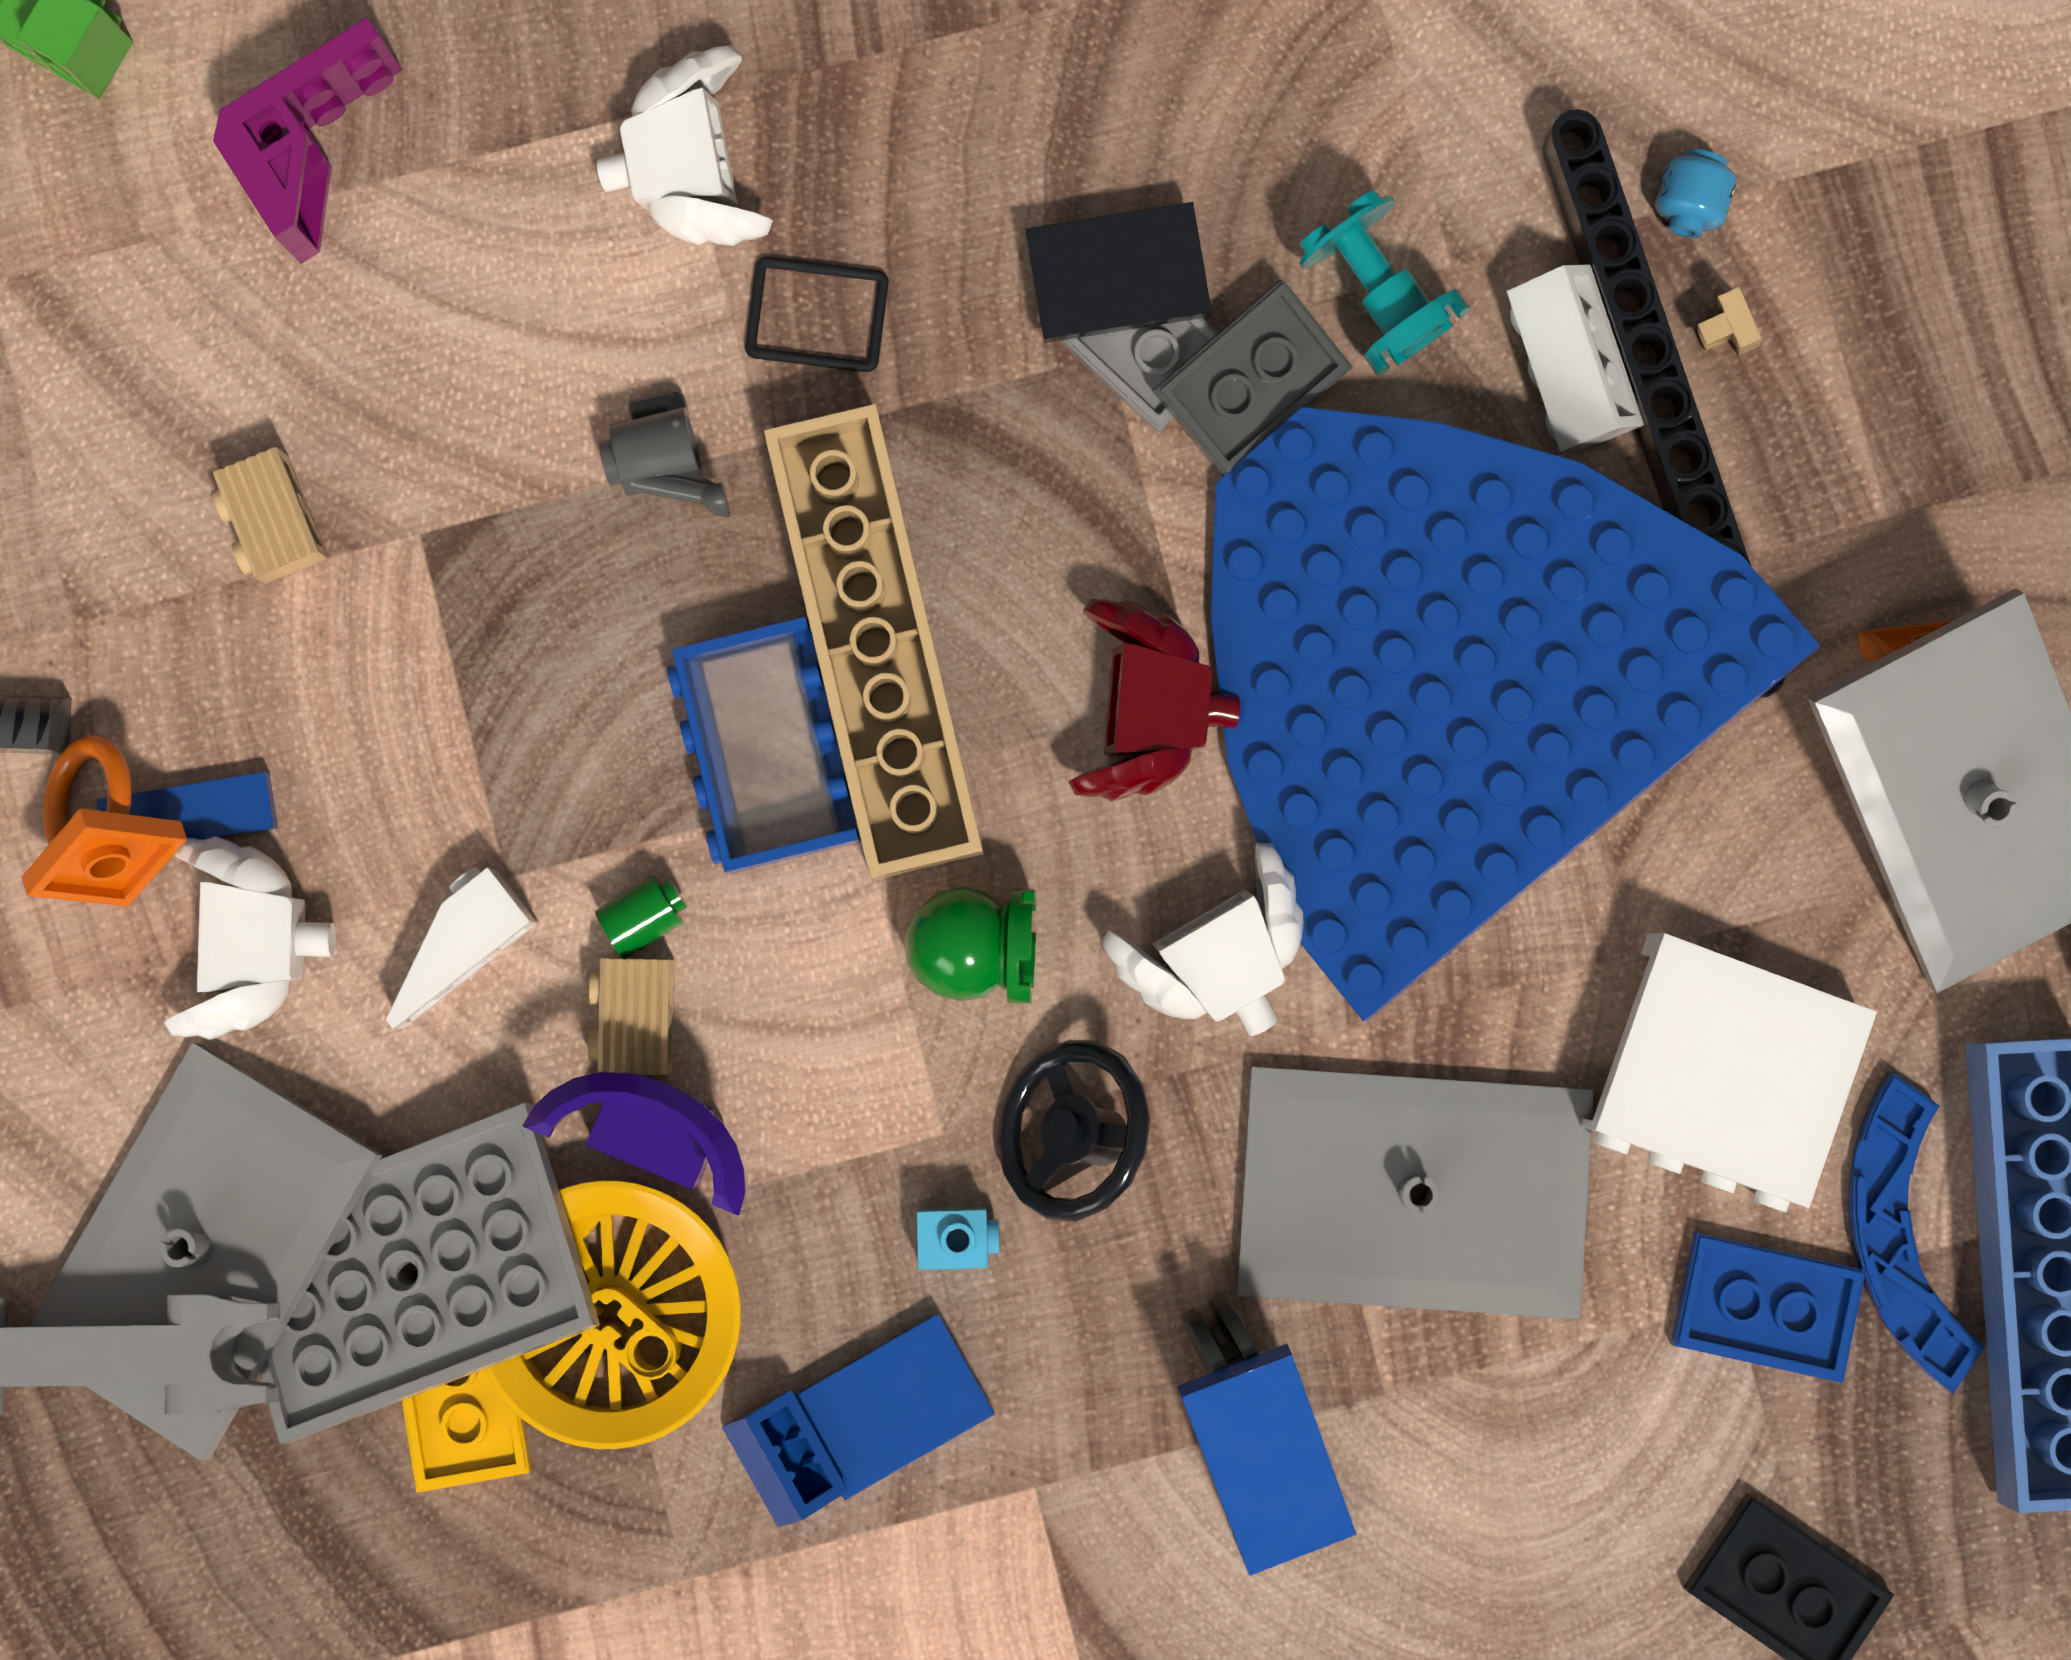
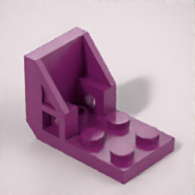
M368 17L221 108L213 138L214 144L273 236L300 264L320 253L332 166L308 129L316 124L318 126H325L336 121L345 113L346 105L362 95L373 96L382 92L391 85L394 80L393 76L402 71V68Z

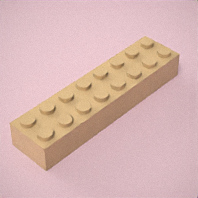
M876 404L764 430L870 878L875 881L983 855L984 852Z

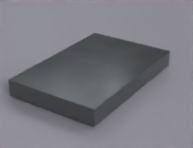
M1282 279L1273 284L1151 391L1223 477L1301 407H1308L1351 370L1353 366Z

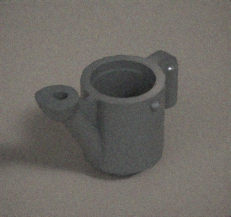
M668 391L630 400L629 413L632 419L609 424L610 439L599 441L601 460L609 485L622 484L627 496L644 493L703 504L711 513L717 516L731 517L723 483L715 484L703 477L699 451L689 417L688 406L683 394Z

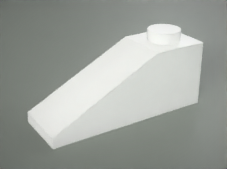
M473 867L449 886L453 895L442 902L386 1018L392 1029L406 1028L538 924L537 920L498 870L487 867L480 872L477 867Z

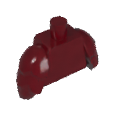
M1091 599L1083 609V614L1108 634L1123 642V644L1113 648L1104 756H1136L1085 772L1068 782L1075 795L1085 797L1101 796L1111 802L1127 798L1136 793L1149 795L1168 786L1183 774L1191 762L1192 750L1205 747L1208 727L1235 729L1237 727L1240 716V698L1236 695L1211 693L1212 668L1199 663L1200 652L1195 641L1185 628L1167 614L1152 613L1131 600L1115 602L1107 599Z

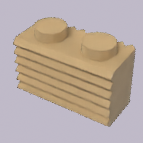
M277 447L269 448L265 452H259L255 456H250L245 460L237 461L233 465H227L225 468L213 472L218 489L211 491V498L222 521L226 523L232 520L239 541L231 544L232 551L240 569L245 575L253 573L255 579L267 584L328 559V554L320 539V534L299 486V481L295 476V471L291 466V461L284 452Z
M600 959V970H591L589 977L590 1005H599V1028L589 1029L587 1052L589 1062H598V1072L633 1073L637 1075L672 1074L675 960Z

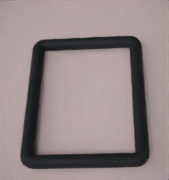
M774 257L760 258L756 263L745 342L747 355L754 359L860 372L875 370L879 363L889 284L887 275L883 271ZM766 268L878 281L868 361L756 348Z

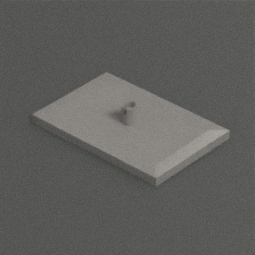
M2013 589L1807 697L1928 986L1932 990L1939 993L2071 924V711L2024 592Z
M192 1042L29 1326L166 1324L167 1295L233 1294L261 1302L280 1303V1320L260 1322L248 1326L236 1338L233 1350L236 1368L245 1378L255 1381L303 1298L305 1291L324 1261L325 1255L328 1254L344 1226L346 1218L349 1217L372 1177L371 1174L375 1166L384 1155L202 1044ZM165 1385L86 1386L200 1461L211 1459L239 1410L205 1415H166Z
M1250 1066L1236 1295L1242 1297L1581 1319L1591 1130L1581 1127L1583 1118L1592 1120L1594 1090ZM1422 1183L1426 1188V1196L1422 1202L1413 1204L1410 1200V1191L1413 1186Z
M522 1103L378 1161L370 1175L372 1177L349 1217L346 1218L344 1226L328 1254L325 1255L324 1261L260 1371L262 1382L279 1385V1402L268 1404L280 1444L294 1442L600 1325L541 1134L522 1126L533 1108L532 1104Z

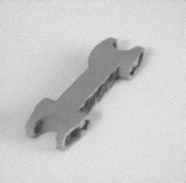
M233 1294L167 1295L166 1324L6 1327L7 1298H0V1415H4L5 1387L165 1385L166 1415H205L230 1412L259 1403L279 1402V1385L245 1378L236 1368L233 1350L236 1338L246 1327L260 1322L280 1320V1303L261 1302Z

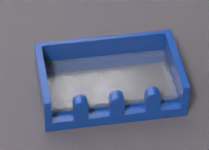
M801 617L672 649L675 664L667 666V673L675 699H684L688 719L680 721L681 734L687 753H696L701 775L694 776L693 783L700 808H709L714 830L707 831L706 838L714 865L722 863L725 873L735 874L761 866L862 843L809 620L806 617Z

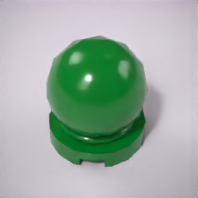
M966 887L938 892L932 896L911 918L904 940L907 964L918 982L936 995L957 1001L983 998L1000 986L1003 990L1007 989L1008 1003L1032 1004L1031 988L1034 987L1036 933H1032L1033 911H1036L1035 889H1012L1010 902H1004L1003 906L988 893Z

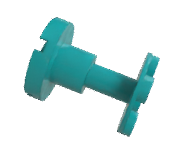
M1373 189L1362 195L1347 208L1351 216L1333 230L1328 224H1324L1300 242V246L1305 254L1300 259L1299 265L1301 268H1309L1324 261L1338 251L1342 254L1369 293L1361 303L1384 335L1364 355V358L1375 374L1380 375L1387 372L1390 368L1385 361L1386 359L1392 357L1397 365L1406 361L1453 326L1448 319L1450 317L1449 314L1454 311L1457 317L1462 319L1471 307L1458 289H1453L1430 301L1409 269H1404L1398 273L1394 270L1367 230L1388 213L1396 200L1393 196L1381 198L1377 191Z

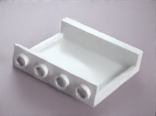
M1648 933L1641 952L1642 955L1650 957L1593 1121L1583 1118L1581 1127L1597 1132L1594 1143L1627 1155L1630 1146L1633 1145L1651 1152L1647 1163L1681 1174L1685 1164L1702 1170L1704 1172L1700 1182L1730 1193H1734L1737 1184L1757 1190L1753 1201L1787 1213L1790 1203L1810 1208L1877 1011L1666 933Z

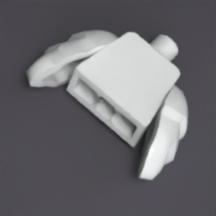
M732 45L712 47L703 52L693 51L681 58L672 67H664L657 70L645 82L637 94L631 109L632 117L624 120L620 125L624 153L597 160V172L605 192L631 187L635 202L650 211L652 219L661 229L673 237L696 245L712 242L719 245L734 246L744 240H754L768 235L773 222L770 218L760 214L732 207L738 205L719 103L712 97L722 88L726 80L736 71L742 61V55Z
M217 836L205 840L187 838V841L174 856L197 869L233 885L200 882L197 992L221 994L172 1016L164 1024L172 1037L187 1038L200 1036L211 1040L233 1030H249L272 1016L287 998L289 982L302 980L304 957H332L334 955L336 929L334 923L305 922V900L292 898V884L286 873L274 860L260 850L251 846L239 847Z
M1257 843L1255 845L1256 899L1244 889L1152 943L1155 951L1170 969L1126 938L1111 930L1107 931L1101 944L1107 956L1115 964L1117 977L1128 987L1137 991L1143 1003L1167 1016L1180 1019H1197L1208 1013L1215 1022H1218L1236 1013L1249 1036L1258 1035L1278 1022L1279 1019L1265 995L1285 982L1282 969L1292 963L1299 950L1304 921L1303 911L1296 902L1294 875L1284 866L1281 856L1273 843Z

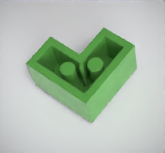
M1 0L0 42L97 99H100L133 44V41L119 27L122 19L104 7L105 0Z

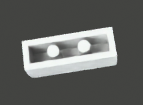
M1563 265L1507 291L1512 306L1510 309L1511 322L1516 332L1522 337L1529 358L1528 373L1531 381L1540 391L1547 412L1545 417L1546 427L1551 438L1557 443L1560 452L1587 449L1644 425L1591 265Z

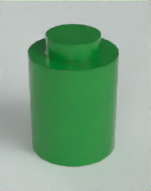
M652 875L595 910V915L612 945L621 957L626 959L683 924L684 922L679 912L686 909L687 905L670 879L660 883L656 876Z

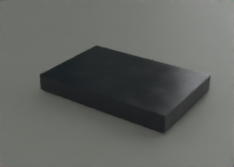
M1193 202L1025 228L1043 343L1211 317L1212 310Z
M1748 1493L1745 1494L1683 1587L1688 1593L1785 1660H1852L1895 1595Z

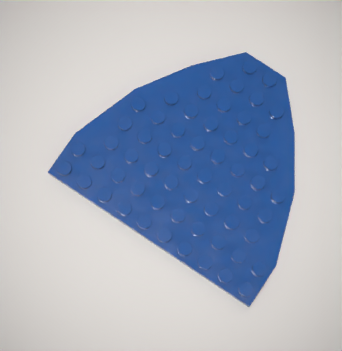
M1301 407L1237 463L1229 473H1226L1216 482L1211 625L1219 693L1236 695L1240 698V716L1237 727L1235 729L1224 728L1228 766L1257 843H1273L1281 856L1284 866L1294 875L1296 902L1303 911L1304 921L1300 944L1363 1022L1376 1015L1821 647L1741 554L1581 462L1439 422Z

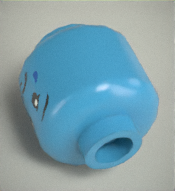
M1687 149L1684 151L1683 156L1675 157L1667 162L1656 197L1655 209L1664 220L1670 222L1669 231L1682 237L1700 238L1703 231L1715 230L1725 224L1736 188L1737 178L1734 172L1727 167L1728 160L1725 157L1703 149Z

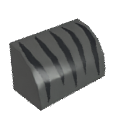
M0 695V753L60 755L69 745L72 699Z

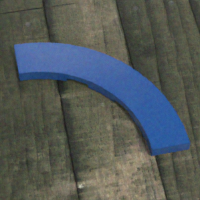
M1887 1072L1872 1097L1863 1118L1852 1155L1848 1187V1215L1852 1245L1858 1268L1866 1270L1864 1285L1869 1298L1887 1330L1901 1349L1925 1374L1946 1391L1954 1393L1985 1346L1958 1323L1938 1298L1936 1292L1931 1289L1918 1261L1919 1255L1913 1235L1911 1210H1908L1910 1174H1913L1919 1147L1928 1125L1940 1105L1894 1073Z

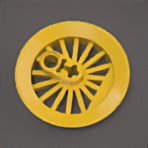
M594 1181L566 1187L559 1190L581 1264L589 1281L587 1279L586 1281L600 1325L581 1332L582 1337L546 1377L538 1371L530 1358L578 1334L486 1368L485 1371L505 1403L525 1422L547 1436L564 1443L593 1449H619L645 1444L671 1433L693 1418L709 1402L727 1375L735 1355L741 1326V1302L735 1271L728 1254L711 1228L684 1203L652 1187L624 1181ZM613 1215L629 1216L637 1219L618 1275L616 1273ZM599 1223L601 1228L603 1275L585 1240ZM650 1223L665 1231L670 1237L630 1281L633 1267L648 1224ZM680 1244L695 1265L641 1291L639 1288ZM699 1275L701 1277L706 1300L646 1303V1301ZM613 1300L618 1301L622 1307L617 1315L624 1324L617 1320L610 1322L608 1325L603 1323L600 1317L604 1312V1308L599 1302L601 1301L607 1305ZM707 1312L705 1336L664 1323L656 1315ZM656 1336L663 1340L668 1350V1357L664 1364L651 1365L644 1361L639 1351L640 1342L643 1337ZM682 1343L700 1349L689 1371L678 1362L682 1354ZM590 1344H593L575 1398L566 1395L553 1386ZM605 1349L607 1350L610 1407L586 1403ZM621 1364L634 1374L646 1402L632 1406L623 1405ZM669 1372L679 1382L667 1392L659 1395L653 1380L661 1378Z

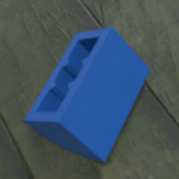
M792 1389L769 1399L722 1426L777 1527L804 1520L848 1491Z

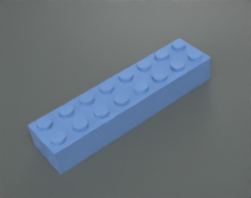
M2071 1037L1965 1043L1997 1502L2017 1513L2070 1511Z

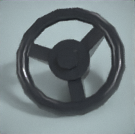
M1070 1039L1038 1053L1013 1081L1001 1107L997 1137L1002 1170L1019 1200L1046 1219L1076 1222L1109 1208L1131 1186L1147 1151L1151 1118L1144 1085L1124 1055L1100 1041ZM1069 1062L1093 1063L1112 1075L1122 1090L1127 1113V1125L1119 1113L1102 1107L1069 1065ZM1047 1077L1055 1102L1046 1112L1042 1123L1041 1135L1046 1153L1028 1173L1024 1167L1020 1146L1022 1118L1034 1089ZM1117 1161L1112 1173L1090 1193L1075 1199L1053 1197L1047 1193L1050 1189L1092 1165L1107 1166Z

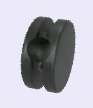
M1223 1293L1209 1299L1219 1324L1214 1329L1209 1331L1195 1308L1181 1315L1186 1332L1208 1374L1260 1354L1234 1306Z

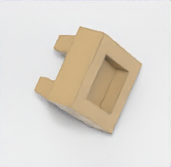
M1740 287L1718 296L1716 305L1720 314L1697 325V333L1705 351L1732 340L1737 354L1741 355L1759 347L1762 340Z

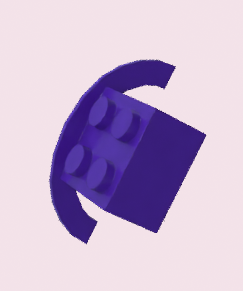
M598 1072L576 1077L548 1092L533 1106L522 1125L524 1128L549 1138L555 1127L567 1115L586 1105L603 1102L586 1146L690 1189L699 1186L709 1163L713 1174L714 1188L711 1205L735 1215H740L746 1193L745 1169L736 1142L725 1127L724 1122L714 1115L716 1108L693 1098L666 1082L633 1073Z

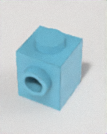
M987 1206L919 1208L917 1211L918 1270L988 1268V1254H999V1219L987 1220Z

